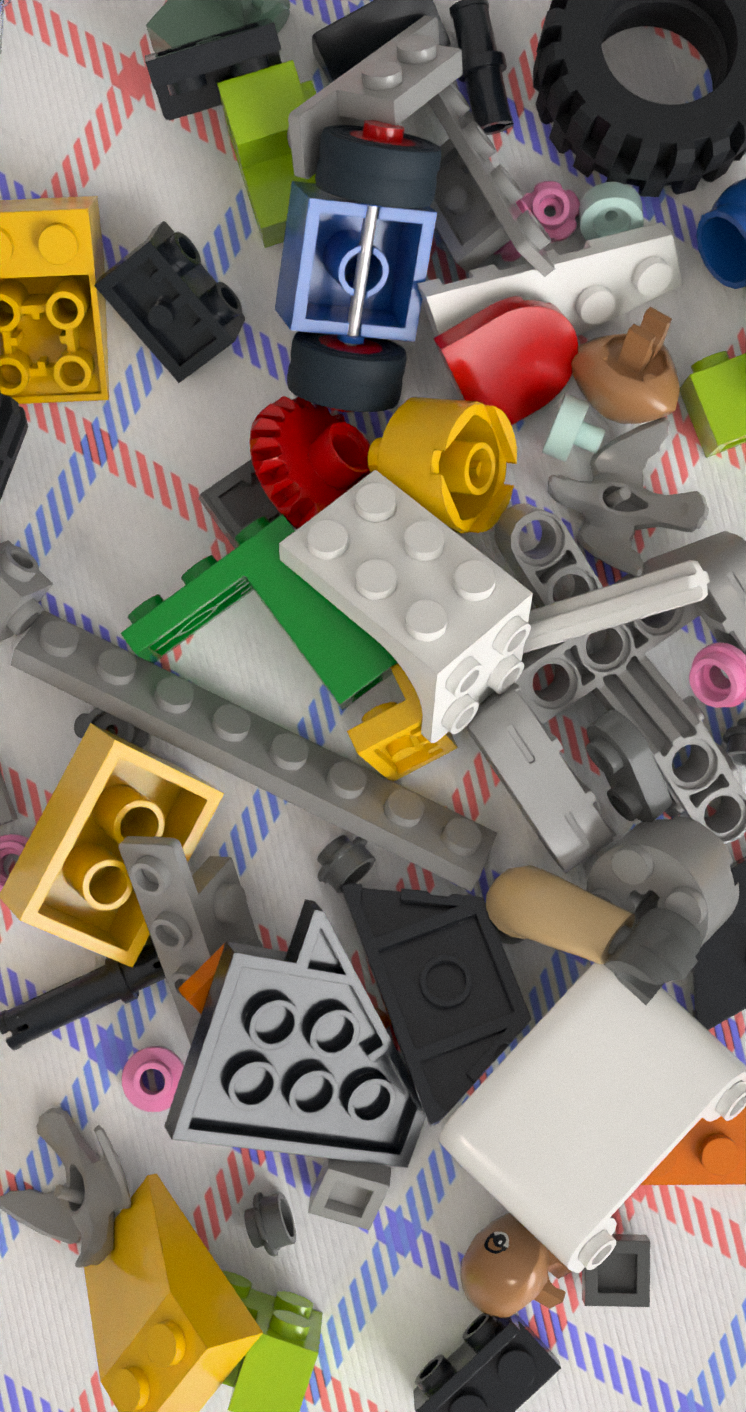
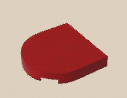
M513 296L497 301L433 338L461 399L464 401H476L499 408L505 413L511 426L547 405L562 391L572 375L571 363L575 355L578 354L576 332L564 314L550 302L523 300L521 296Z

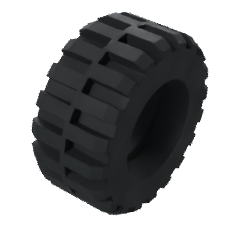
M746 0L551 1L549 11H547L533 67V87L539 92L535 105L542 123L547 125L554 122L549 139L558 152L564 154L570 149L576 155L573 164L575 169L587 178L595 170L608 177L606 182H619L624 185L639 186L638 194L640 196L659 197L663 187L671 185L672 192L676 195L696 189L701 178L706 182H713L728 171L733 161H740L746 153ZM650 26L672 31L685 38L700 52L709 68L713 91L698 100L684 104L668 105L645 100L627 90L614 77L605 61L601 44L616 33L634 27Z

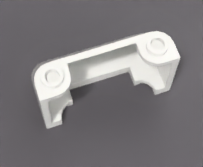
M594 962L451 1116L440 1133L439 1142L478 1183L569 1270L579 1274L585 1267L587 1270L596 1268L610 1255L617 1242L612 1237L617 1225L612 1215L702 1117L706 1121H713L722 1116L726 1121H729L746 1107V1065L662 987L649 1003L645 1005L617 979L614 972L604 964Z

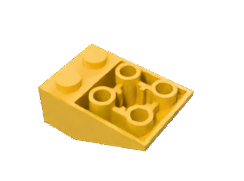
M98 196L0 200V393L12 397L18 404L109 400L106 299L94 286L100 276L105 273Z

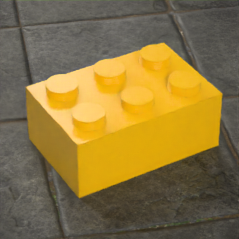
M90 723L0 892V899L20 921L133 968L150 933L122 859L119 844L127 836L176 838L181 843L188 863L224 793L199 776Z

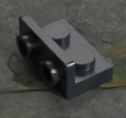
M266 18L145 55V63L163 116L166 120L170 121L222 105L217 83L281 64L279 51L282 49L274 22Z
M165 221L156 226L143 243L101 275L94 285L178 383L234 343L245 322L241 303L233 290L225 283H217L201 264L200 254L192 241L183 233L174 232Z
M482 1313L465 1330L462 1337L465 1342L447 1359L442 1354L436 1356L420 1371L415 1379L417 1387L413 1390L414 1409L416 1412H515L561 1369L558 1358L517 1313L507 1318L494 1317Z

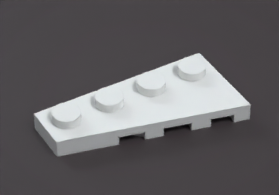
M662 222L588 240L583 250L558 255L554 249L545 251L556 268L546 277L530 263L500 271L493 264L469 270L468 279L444 285L439 278L417 283L435 337L495 302L513 296H521L523 300H536L554 304L569 320L576 335L579 336L683 285L674 237ZM445 365V368H446V371H447L449 380H450V382L452 383V385L454 386V388L456 389V391L458 392V390H457V388H456V386H455V384H454V382H453V380H452V378H451V376H450V373H449V371H448V369H447V367H446V365Z

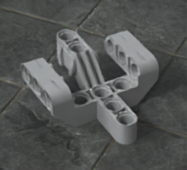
M516 504L507 508L501 514L495 525L494 539L498 549L519 582L533 593L532 602L536 608L554 603L553 588L555 583L567 574H572L575 580V588L570 597L603 587L568 529L556 515L530 504ZM538 520L542 527L540 542L534 549L522 552L519 546V534L527 523ZM723 531L650 558L644 562L645 569L643 574L688 560L698 561L702 570L707 571L710 582L707 584L708 595L702 601L607 628L606 642L594 654L587 655L586 641L590 634L523 653L522 662L524 663V669L518 680L503 694H497L494 691L479 705L474 718L465 727L544 847L565 874L614 840L613 837L616 836V833L605 822L593 803L597 801V798L591 789L575 775L559 751L563 749L560 741L543 725L590 691L593 692L607 711L612 709L628 718L646 739L672 800V805L665 811L670 817L680 816L695 820L715 833L724 844L738 840L746 832V794L735 778L739 774L737 766L730 755L711 737L702 722L705 716L695 698L688 696L682 700L645 655L646 652L700 615L718 643L731 644L746 655V541L742 537ZM627 574L626 576L618 580L616 583L634 578L636 576ZM554 664L555 676L552 683L542 690H534L533 678L535 673L542 666ZM690 745L691 750L688 760L682 766L672 769V760L675 753L680 748ZM722 796L718 811L714 815L704 818L707 805L713 799Z

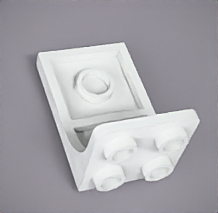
M377 470L371 472L279 543L280 561L371 635L398 662L418 695L422 708L421 734L431 743L437 742L447 732L452 734L459 733L471 722L477 713L479 705L494 691L497 694H503L520 677L524 669V663L522 662L524 643L531 629L528 619L533 593Z

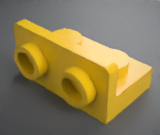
M399 664L392 666L391 670L406 700L398 704L396 702H387L372 708L363 715L361 724L347 730L357 754L386 779L393 782L458 748L451 732H447L435 743H431L421 734V704L410 679Z

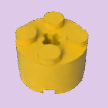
M411 397L392 415L383 436L376 438L370 445L368 452L370 472L377 470L456 533H481L488 531L498 522L499 517L506 510L510 502L514 485L504 484L507 463L517 464L516 439L507 416L495 406L485 405L476 401Z

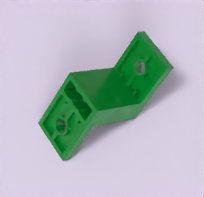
M283 514L271 523L266 516H263L249 524L234 538L238 544L237 548L218 562L213 555H210L193 565L181 577L185 583L184 587L165 601L160 594L144 601L128 615L132 625L120 633L137 656L154 664L254 590L342 711L393 674L391 667L398 664L394 657L371 635L280 561L279 543L295 532Z

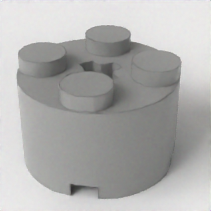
M674 816L670 820L657 819L653 822H640L597 859L590 870L586 891L635 914L632 929L645 913L653 908H665L676 912L687 919L700 932L702 947L735 910L739 899V882L734 885L730 869L734 861L723 841L703 824L687 817Z

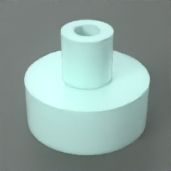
M619 182L601 183L591 188L580 202V229L586 241L640 228L644 225L641 197L633 187L627 184L624 185Z
M566 393L542 453L564 462L573 445L595 454L597 453L606 430L583 421L590 404L589 402Z

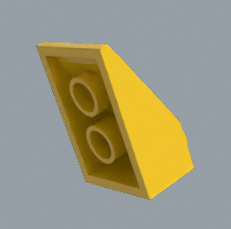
M157 1174L147 1175L132 1195L131 1207L122 1209L115 1218L114 1249L100 1264L84 1267L100 1382L118 1412H199L263 1334V1331Z

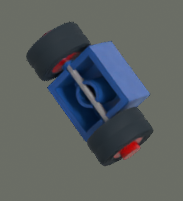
M375 120L364 121V126L334 125L325 127L320 139V157L317 162L315 175L316 184L292 181L275 311L291 331H298L292 340L291 362L287 374L288 389L294 395L306 401L341 412L386 411L396 407L400 400L407 355L406 350L402 346L391 340L412 342L416 340L422 305V297L417 283L426 281L437 212L430 205L433 202L437 185L436 176L441 161L440 146L429 140L404 133L405 128L401 125L395 126Z

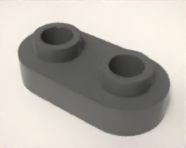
M612 709L606 711L587 727V735L590 741L586 745L587 753L606 776L611 787L607 791V797L615 810L628 821H634L637 818L642 822H653L670 808L672 800L652 751L644 736L628 718Z

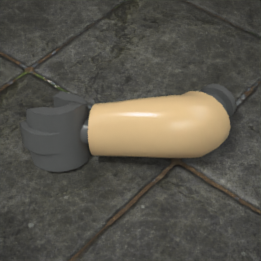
M532 865L507 869L493 881L486 894V909L502 943L513 945L521 943L525 939H531L592 962L604 964L645 1005L649 1003L665 982L675 979L684 980L698 962L695 956L698 954L702 944L700 932L687 919L676 912L665 908H653L647 911L632 929L635 914L553 873Z

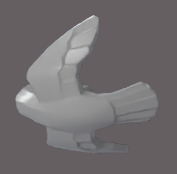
M666 417L642 424L616 437L597 451L596 454L594 453L590 461L593 474L592 481H578L563 475H551L548 479V493L554 501L571 507L585 516L584 525L576 536L577 543L594 557L636 577L643 575V570L645 569L641 555L632 549L631 541L636 530L662 527L683 532H693L701 528L708 516L709 508L706 499L698 491L663 495L643 488L642 471L646 467L648 459L660 451L661 444L669 434L668 426L670 421Z
M51 1108L39 1117V1122L36 1125L37 1133L61 1159L66 1171V1183L64 1185H57L54 1192L42 1193L33 1189L9 1191L7 1194L0 1196V1209L18 1222L42 1235L68 1244L78 1243L81 1240V1254L75 1266L80 1268L98 1265L114 1249L115 1210L131 1207L130 1192L119 1157L100 1124L94 1128V1132L103 1151L102 1159L86 1143L69 1113L62 1108Z

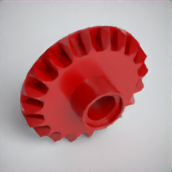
M283 396L266 406L256 416L252 424L249 439L250 454L258 480L276 509L296 529L300 528L371 473L368 467L370 443L356 427L345 422L342 413L332 416L325 406L312 404L300 397L292 400Z

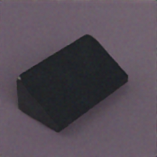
M373 0L322 28L312 36L313 54L330 83L423 16L438 18L439 45L451 47V42L433 0Z

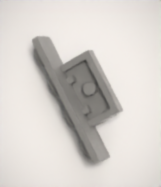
M423 16L289 114L287 139L292 150L294 175L296 177L309 179L316 174L317 162L320 157V139L325 127L334 125L364 126V121L375 120L395 126L399 125L463 74L462 49L439 45L437 17Z
M452 82L428 101L450 138L440 146L441 161L436 176L437 185L433 202L430 205L437 212L435 227L455 262L468 274L469 270L475 269L511 240L520 255L546 277L556 269L544 250V247L552 242L551 238L530 210L527 209L522 213L516 202L524 196L520 187L501 164L494 168L489 158L497 152L496 148L474 120L469 124L466 122L463 115L470 110V106Z
M127 836L119 844V850L191 1045L201 1014L184 998L178 988L226 941L262 948L263 945L258 939L246 903V894L240 884L232 857L209 856L200 868L191 875L184 851L178 839Z

